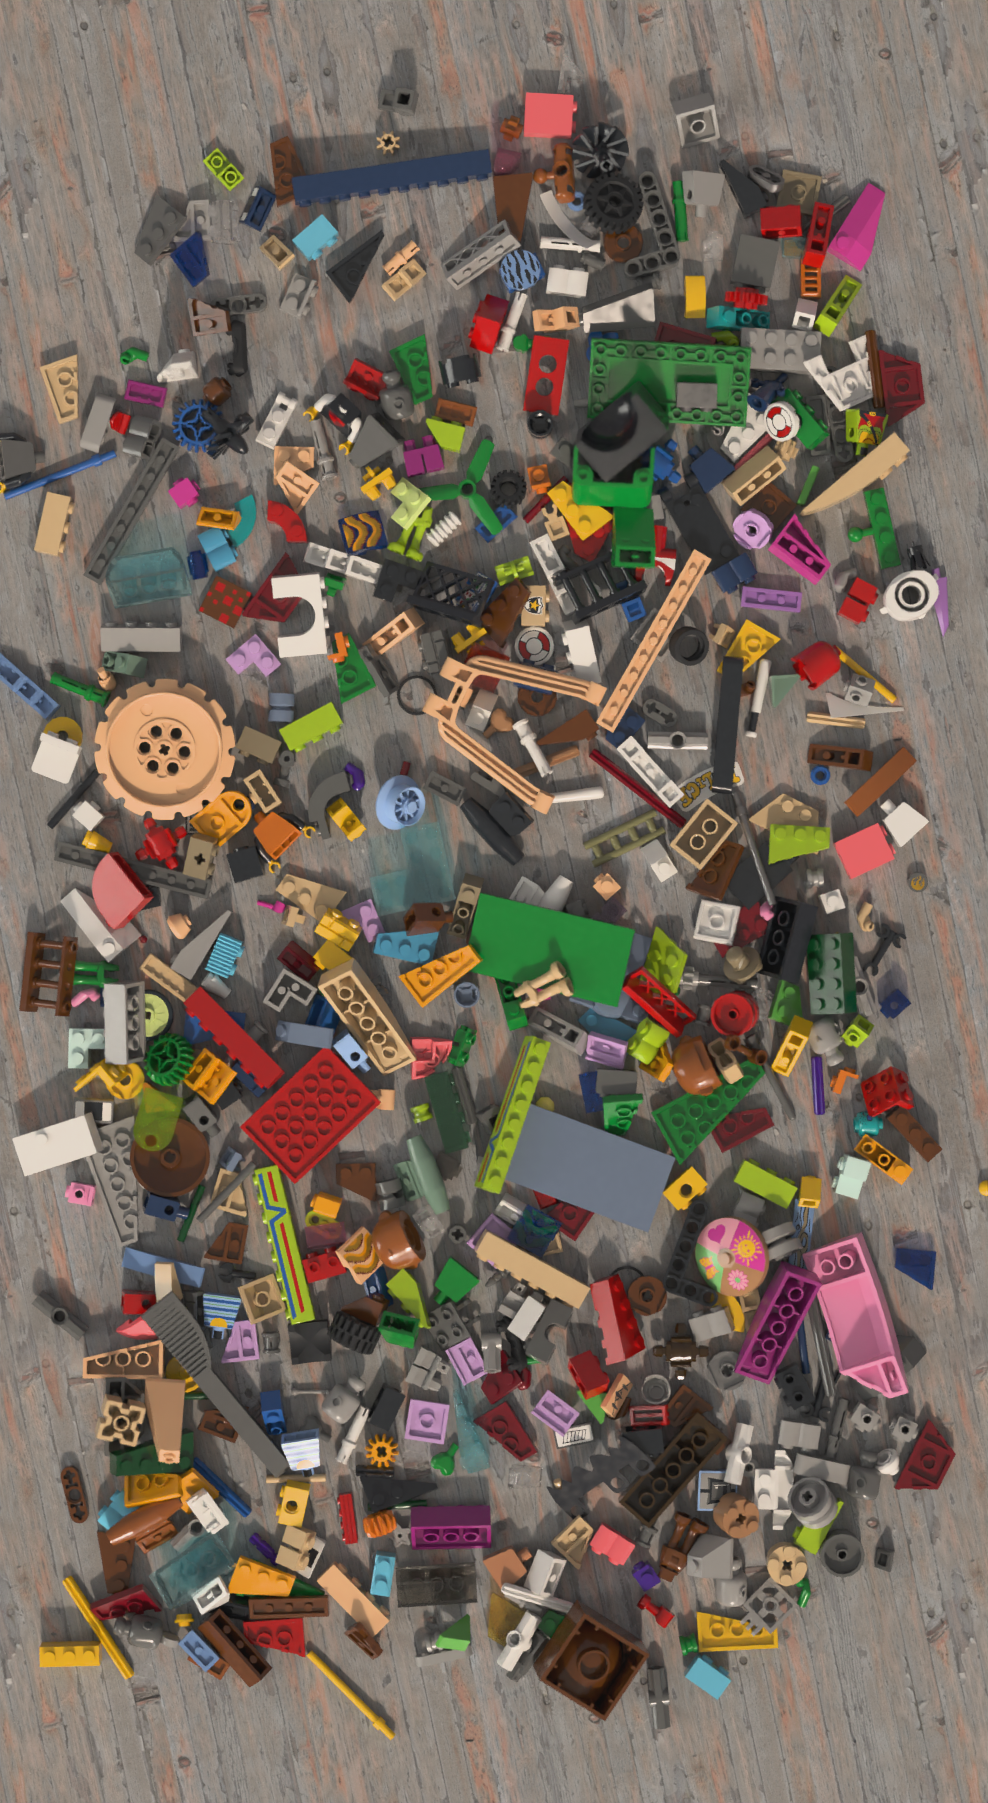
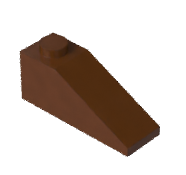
M585 709L538 740L537 744L543 746L583 741L584 739L590 741L598 735L596 731L599 730V727L587 709Z
M810 743L807 763L871 772L874 752L865 749Z

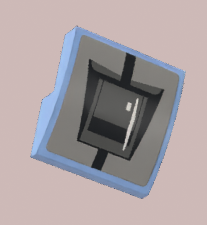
M726 1469L700 1470L698 1472L697 1511H713L723 1495L732 1492L737 1493V1485L724 1482Z

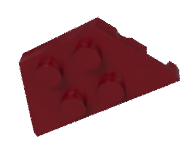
M878 350L885 414H888L886 424L887 427H890L925 404L921 365L898 355L889 354L884 350Z
M286 552L241 614L242 616L285 623L302 600L301 597L273 598L272 576L298 574Z
M927 1419L894 1485L895 1489H939L956 1453L931 1420Z

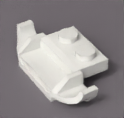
M775 1450L774 1469L755 1468L753 1503L758 1509L772 1510L773 1530H783L792 1512L788 1506V1494L793 1486L794 1467L786 1450Z

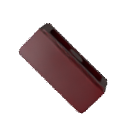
M293 940L277 957L293 973L308 982L320 969L314 963L316 959Z

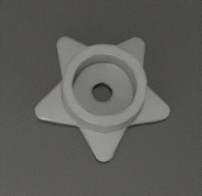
M396 1522L397 1528L388 1533L387 1537L393 1540L394 1548H398L401 1544L410 1545L411 1541L408 1535L411 1527L404 1528Z

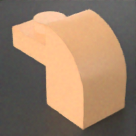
M560 307L553 310L532 311L535 331L553 333L580 327L577 307Z

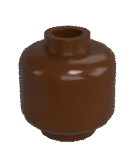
M224 377L212 378L202 389L204 401H210L211 404L218 407L232 395V386Z

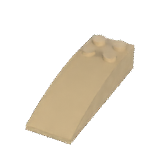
M894 432L805 507L799 515L804 517L827 509L859 493L878 478L883 480L893 471L892 466L898 467L908 458L906 454L910 450Z
M355 958L321 975L318 988L383 1076L417 1060L408 1039L390 1008Z

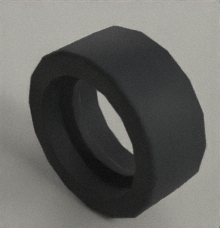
M684 626L677 629L669 641V650L671 656L676 661L687 666H694L705 659L709 651V641L702 631L691 626ZM688 635L696 636L698 638L696 652L690 657L682 656L680 653L682 640Z

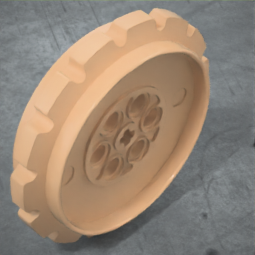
M156 679L154 687L149 686L147 681L132 686L126 690L128 694L126 699L118 696L105 710L108 721H100L97 727L95 743L101 745V750L96 751L94 756L98 773H105L107 775V779L103 782L104 786L115 799L124 797V807L141 816L146 811H151L153 819L172 820L175 818L176 812H181L183 817L199 812L204 808L203 800L213 802L225 788V784L221 780L222 777H230L234 768L235 756L229 753V749L235 747L236 742L232 726L223 724V720L227 717L226 712L215 699L210 702L205 700L206 691L191 683H187L184 688H181L178 685L177 679ZM153 726L161 727V736L153 735ZM173 728H179L182 731L181 738L177 739L172 736ZM142 742L150 744L151 749L149 752L145 753L140 749ZM162 744H165V746L168 745L170 747V750H168V754H165V752L162 753L160 751V749L163 747ZM182 746H187L190 749L189 756L184 757L180 754ZM150 760L158 762V770L153 771L149 768L148 763ZM170 762L178 764V772L172 773L169 771L168 765Z

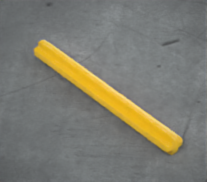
M68 1576L62 1581L63 1585L124 1679H129L134 1675L133 1669L101 1620L90 1610V1603L73 1577Z

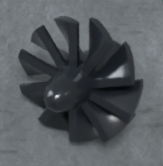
M598 122V125L582 128L591 142L589 143L584 135L580 134L573 140L572 145L587 148L589 151L572 149L571 157L573 161L586 156L590 158L587 161L575 164L576 169L584 173L592 162H596L587 174V178H597L600 176L601 169L603 174L607 173V175L614 173L617 169L620 172L624 166L626 156L629 157L628 142L623 132L616 125L613 127L605 122Z
M208 407L207 411L204 410L201 416L213 427L212 430L217 435L213 438L215 441L206 449L208 451L207 454L211 458L216 460L221 453L222 455L226 454L229 448L239 454L248 453V445L242 435L249 430V425L254 422V419L247 411L244 414L237 415L233 423H229L224 418L221 419L211 407Z

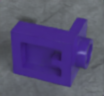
M648 1560L646 1562L640 1561L633 1566L632 1575L636 1578L644 1592L661 1582Z

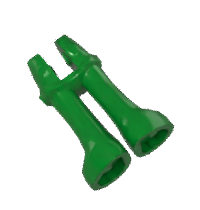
M76 960L75 971L97 972V976L74 974L73 986L89 984L104 988V984L119 981V979L111 977L104 978V970L110 972L119 971V965L108 963L106 960L101 962Z

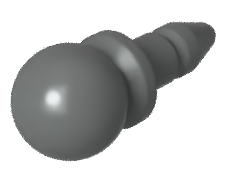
M496 1269L497 1272L488 1279L485 1287L494 1285L501 1278L506 1279L507 1275H511L512 1272L506 1269L504 1271Z

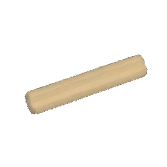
M807 712V722L858 729L865 727L864 718L851 716L831 718L830 714Z

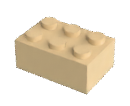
M705 799L669 846L697 869L701 870L738 823L709 799Z

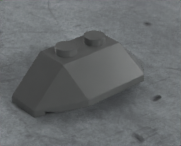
M896 1335L906 1374L916 1366L927 1352L914 1336ZM853 1379V1388L865 1402L881 1394V1392Z
M105 1377L103 1399L105 1394L121 1397L122 1402L126 1404L128 1399L144 1402L145 1404V1394L126 1377ZM118 1418L117 1423H120L121 1420L124 1421V1419ZM144 1418L142 1424L137 1423L140 1431L138 1440L144 1434ZM113 1437L112 1442L104 1440L105 1456H110V1452L129 1447V1445L120 1444L119 1439Z

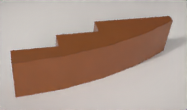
M902 747L844 803L857 817L860 816L917 760L905 747Z

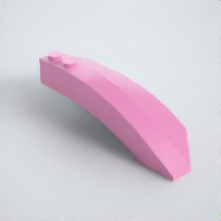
M862 1232L843 1237L803 1253L802 1256L807 1270L816 1273L822 1283L817 1297L829 1330L839 1373L856 1379L857 1382L883 1393L882 1395L888 1398L908 1393L909 1389L894 1325Z

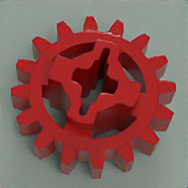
M736 287L735 292H725L724 301L734 303L735 308L757 310V305L767 306L768 295L759 294V289Z

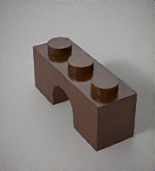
M898 1105L885 1117L926 1162L932 1160L943 1150L905 1108Z

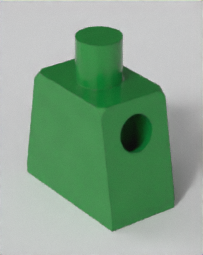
M450 1256L434 1284L440 1291L433 1299L441 1306L444 1305L448 1298L457 1302L480 1282V1279Z
M384 1311L378 1330L386 1342L412 1349L419 1334L420 1319Z

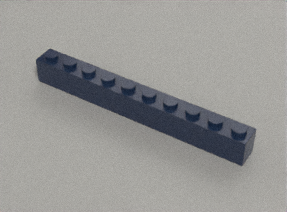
M489 149L292 177V188L295 205L309 207L312 205L311 203L319 202L323 205L329 204L331 200L339 199L340 202L349 201L351 197L359 196V199L371 197L370 194L378 193L379 196L389 195L391 191L406 193L412 188L426 190L432 185L446 187L449 186V183L453 182L466 184L469 183V180L477 179L478 182L486 181L488 177L492 176Z

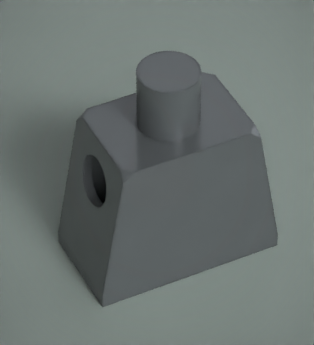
M194 1092L182 1101V1109L200 1132L206 1130L211 1137H214L221 1131L216 1124L217 1115L199 1093ZM207 1116L206 1119H201L200 1117Z

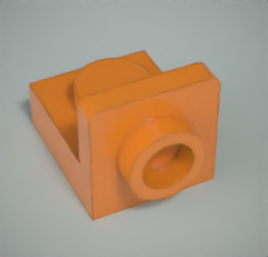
M547 464L527 468L531 491H536V494L548 492V489L551 488Z

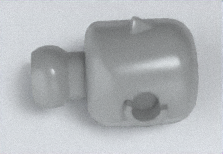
M825 1016L813 1022L808 1042L810 1044L809 1047H812L816 1054L824 1053L826 1063L829 1066H834L844 1060V1054L837 1048L842 1042V1031L838 1023H835L831 1017Z
M353 1374L348 1378L346 1386L336 1384L331 1392H327V1397L322 1403V1410L338 1423H346L359 1407L360 1398L357 1394L365 1388L366 1383Z
M733 1556V1578H716L714 1582L715 1598L723 1606H741L747 1598L748 1578L745 1572L739 1570L742 1561L738 1556Z

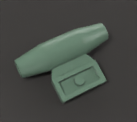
M421 1134L407 1139L410 1159L393 1165L397 1178H400L407 1202L425 1196L435 1215L449 1210L450 1205L446 1186L433 1153Z

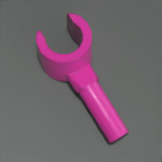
M260 900L257 902V905L272 909L279 914L283 913L286 905L278 900L275 905Z

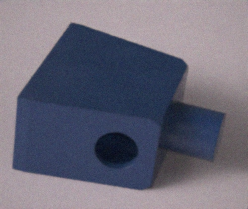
M695 445L688 451L689 455L694 459L689 469L695 474L705 495L735 470L733 465L712 448L703 453Z
M147 1191L142 1207L144 1214L175 1222L176 1217L187 1219L190 1208L181 1206L177 1198L162 1197ZM166 1206H172L171 1210H164Z

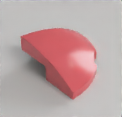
M410 1037V1045L417 1057V1060L410 1063L411 1079H420L434 1073V1068L440 1062L445 1063L453 1041L434 1037Z
M141 1316L134 1321L131 1319L127 1320L116 1329L117 1333L131 1339H158V1336Z

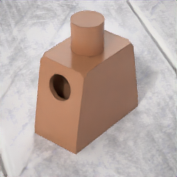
M509 1545L484 1556L483 1563L501 1589L505 1582L514 1584L527 1572L524 1562L533 1557L527 1546L517 1552L513 1545Z

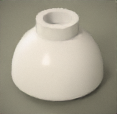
M888 1448L879 1452L874 1468L878 1469L882 1474L895 1475L900 1469L899 1456L896 1450Z

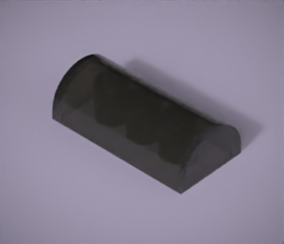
M475 1562L395 1567L398 1608L478 1603Z

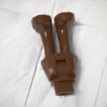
M675 1511L673 1517L676 1521L674 1532L669 1543L663 1544L660 1555L659 1567L661 1569L657 1576L668 1582H672L674 1576H677L686 1567L687 1555L699 1533H707L710 1527L696 1517L692 1519L689 1514L681 1511ZM692 1519L685 1540L681 1548H679L677 1546L680 1542L683 1532Z

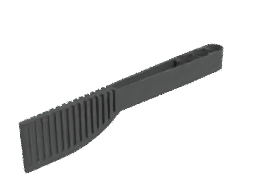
M173 1291L169 1292L144 1312L141 1318L158 1336L176 1360L179 1361L182 1367L185 1368L186 1372L189 1373L196 1384L276 1478L280 1477L291 1468L284 1452L212 1369L208 1342L200 1324Z

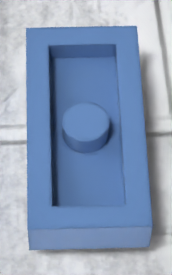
M193 1628L178 1642L180 1647L205 1672L220 1659V1656Z

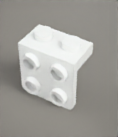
M54 732L42 733L39 739L41 744L33 762L32 771L64 784L69 783L82 748L77 746L78 742L67 738L66 741L58 739L59 734Z

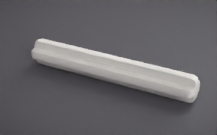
M506 1582L501 1588L503 1594L568 1613L573 1605L572 1602L555 1597L540 1596L529 1589Z

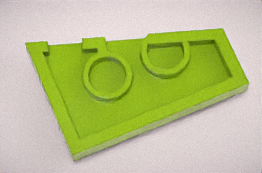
M770 824L768 864L829 849L830 827Z

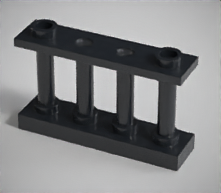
M612 548L608 551L609 553L569 572L564 570L556 575L553 582L554 586L563 584L576 608L572 616L575 625L644 593L648 587L645 580L640 582L635 580L629 568H620L628 585L623 590L617 588L605 566V563L611 561ZM598 568L610 590V596L600 597L587 573L588 571ZM580 575L593 599V604L585 606L581 603L570 582L571 579Z

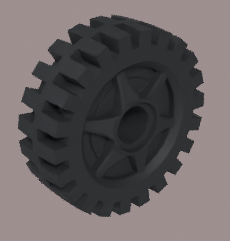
M605 173L601 177L598 176L590 184L583 198V209H586L584 212L585 216H589L588 221L590 223H595L593 227L596 229L601 227V232L608 230V234H613L614 232L620 234L622 231L624 233L634 226L642 213L644 202L642 201L643 195L639 194L641 190L639 187L635 188L636 183L634 181L629 182V177L622 178L623 174L618 173L615 176V173H610L609 175ZM610 201L615 202L617 206L612 205Z

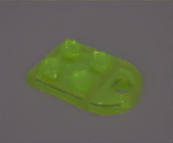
M145 1087L133 1129L134 1138L140 1147L148 1151H159L171 1142L184 1098ZM148 1135L155 1136L156 1144L154 1146L146 1144L145 1139Z

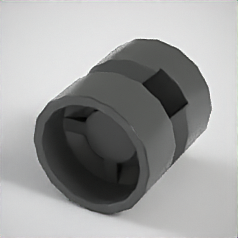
M392 1178L375 1183L377 1194L381 1196L379 1199L381 1211L406 1205L404 1194L400 1193L402 1189L400 1178Z

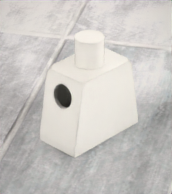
M887 799L880 806L887 813L882 823L898 847H902L929 822L905 802H901L896 807L890 799Z

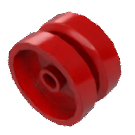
M735 990L720 996L714 1002L710 1017L713 1026L725 1036L729 1034L739 1036L748 1032L756 1025L760 1010L757 1001L752 995L745 991Z

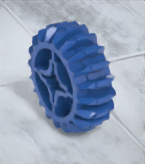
M192 399L193 406H189L185 402L184 405L187 409L183 410V408L179 407L178 410L182 414H174V417L179 419V421L172 422L173 426H178V428L173 429V433H180L175 439L177 441L183 439L180 444L182 447L188 443V451H191L193 446H195V453H199V447H202L205 453L207 452L206 446L211 445L215 441L213 438L217 436L213 432L208 439L201 441L203 434L206 431H211L213 428L201 416L204 410L207 411V408L211 406V402L207 401L204 406V400L200 399L199 405H197L195 399ZM214 405L211 409L216 412L218 406ZM197 411L196 417L193 420L185 421L190 413ZM222 411L216 412L219 417L223 415ZM201 420L202 425L205 426L200 427L198 433L197 428L193 426L198 425V422ZM183 428L194 431L195 441L185 436Z

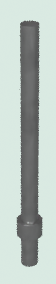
M734 792L731 796L735 805L736 817H739L768 904L769 906L775 905L777 903L746 816L748 814L747 809L742 804L739 792Z

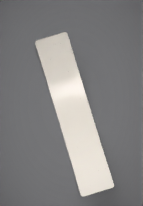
M552 190L540 195L553 221L572 241L584 248L598 244L582 234L569 221L558 205Z

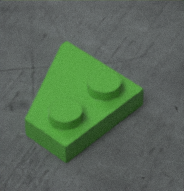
M779 980L767 1018L789 1026L794 1015L803 1018L799 986Z

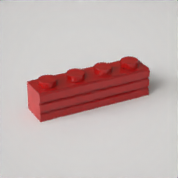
M352 1492L339 1493L337 1503L341 1507L339 1509V1516L342 1517L340 1524L341 1529H344L342 1539L345 1541V1544L358 1543Z

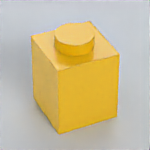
M811 1175L802 1176L799 1184L798 1206L818 1208L821 1199L822 1179Z

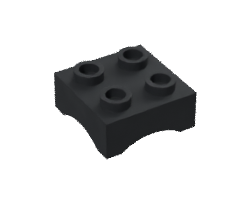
M328 1319L307 1321L294 1325L288 1324L292 1365L332 1361L331 1342L327 1334L329 1330Z

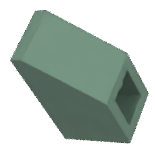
M105 651L102 667L109 672L144 678L148 659L131 654Z

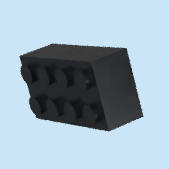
M775 896L777 904L772 907L774 916L768 922L760 952L762 969L756 973L798 984L817 916L818 906Z

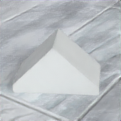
M219 1576L192 1598L203 1615L228 1602L230 1593L221 1576Z

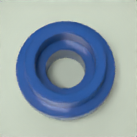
M823 765L815 766L810 773L811 780L817 785L826 784L830 779L829 769ZM817 772H823L824 777L818 779Z

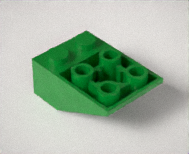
M613 507L611 567L655 568L656 546L653 509Z

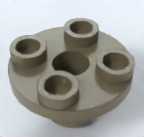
M734 946L726 953V960L723 966L724 974L729 980L737 984L745 983L746 980L762 969L761 956L752 947L741 948Z

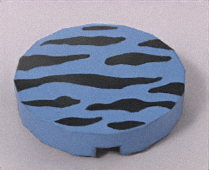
M522 249L515 250L507 254L502 261L501 275L505 284L510 288L519 291L534 286L538 281L540 264L536 256L531 252Z

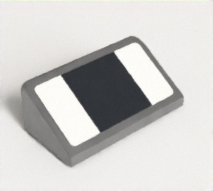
M74 1097L73 1118L92 1112L95 1123L111 1124L115 1114L114 1099Z

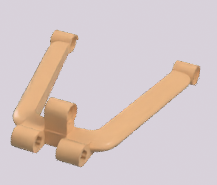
M479 655L463 664L447 656L439 675L455 682L448 700L430 693L422 711L439 719L438 730L441 737L524 802L531 805V808L547 815L555 796L535 787L461 730L456 724L459 707L466 708L474 691L469 687L476 676L481 674L579 697L598 707L607 688L593 681L589 682L584 679L494 657Z

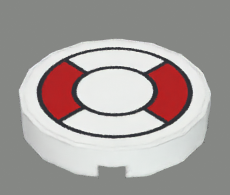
M783 401L770 404L764 413L766 431L773 439L781 442L790 440L797 434L799 429L798 415H795V409Z
M533 626L519 633L515 640L514 648L521 662H523V659L535 661L534 665L539 666L546 663L552 656L554 643L546 630Z

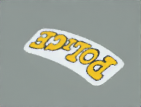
M738 762L734 764L733 787L739 786L744 782ZM713 767L694 775L678 786L685 794L676 802L682 811H690L705 799L717 794L712 793Z

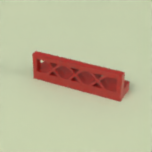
M641 966L625 976L622 990L676 1038L682 1035L686 1024L696 1019L697 1015L645 967ZM642 974L647 981L639 980L637 976ZM650 987L658 988L661 993L652 992ZM664 1000L672 1001L674 1006L667 1005ZM677 1012L685 1013L687 1017L682 1019Z

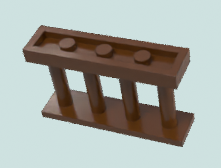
M28 932L19 1011L37 1012L38 1007L55 1009V1016L70 1017L78 937L63 936V942L45 940L46 933ZM44 947L62 950L61 962L44 960ZM42 967L60 969L59 981L41 979ZM40 987L58 989L57 1000L39 999Z

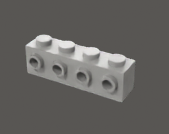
M106 621L100 627L101 651L181 652L183 648L182 624H177L175 621H167L165 624H157L156 621H147L145 624H137V621H127L125 624H117V621Z

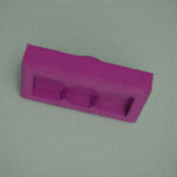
M128 379L124 399L164 408L168 388Z

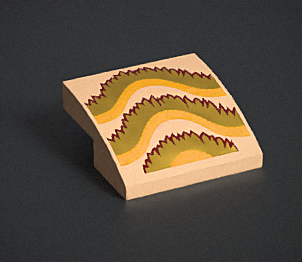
M363 1226L335 1251L343 1267L349 1268L355 1282L361 1285L383 1264L375 1252L372 1235Z

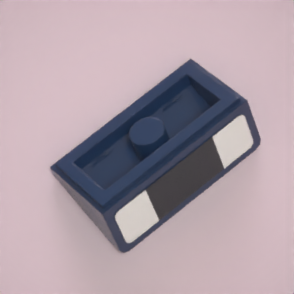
M255 186L239 222L261 232L275 202L276 195L261 186Z

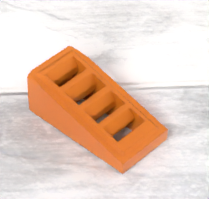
M800 259V298L820 299L821 268H805V265L801 264L802 259ZM805 272H816V276H805ZM805 280H816V283H805ZM805 288H816V291H805Z

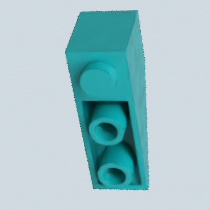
M720 305L707 308V329L722 331H741L742 327L770 329V312Z

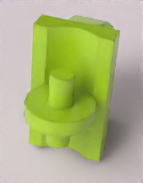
M528 556L494 567L500 586L511 583L515 578L524 579L534 575Z

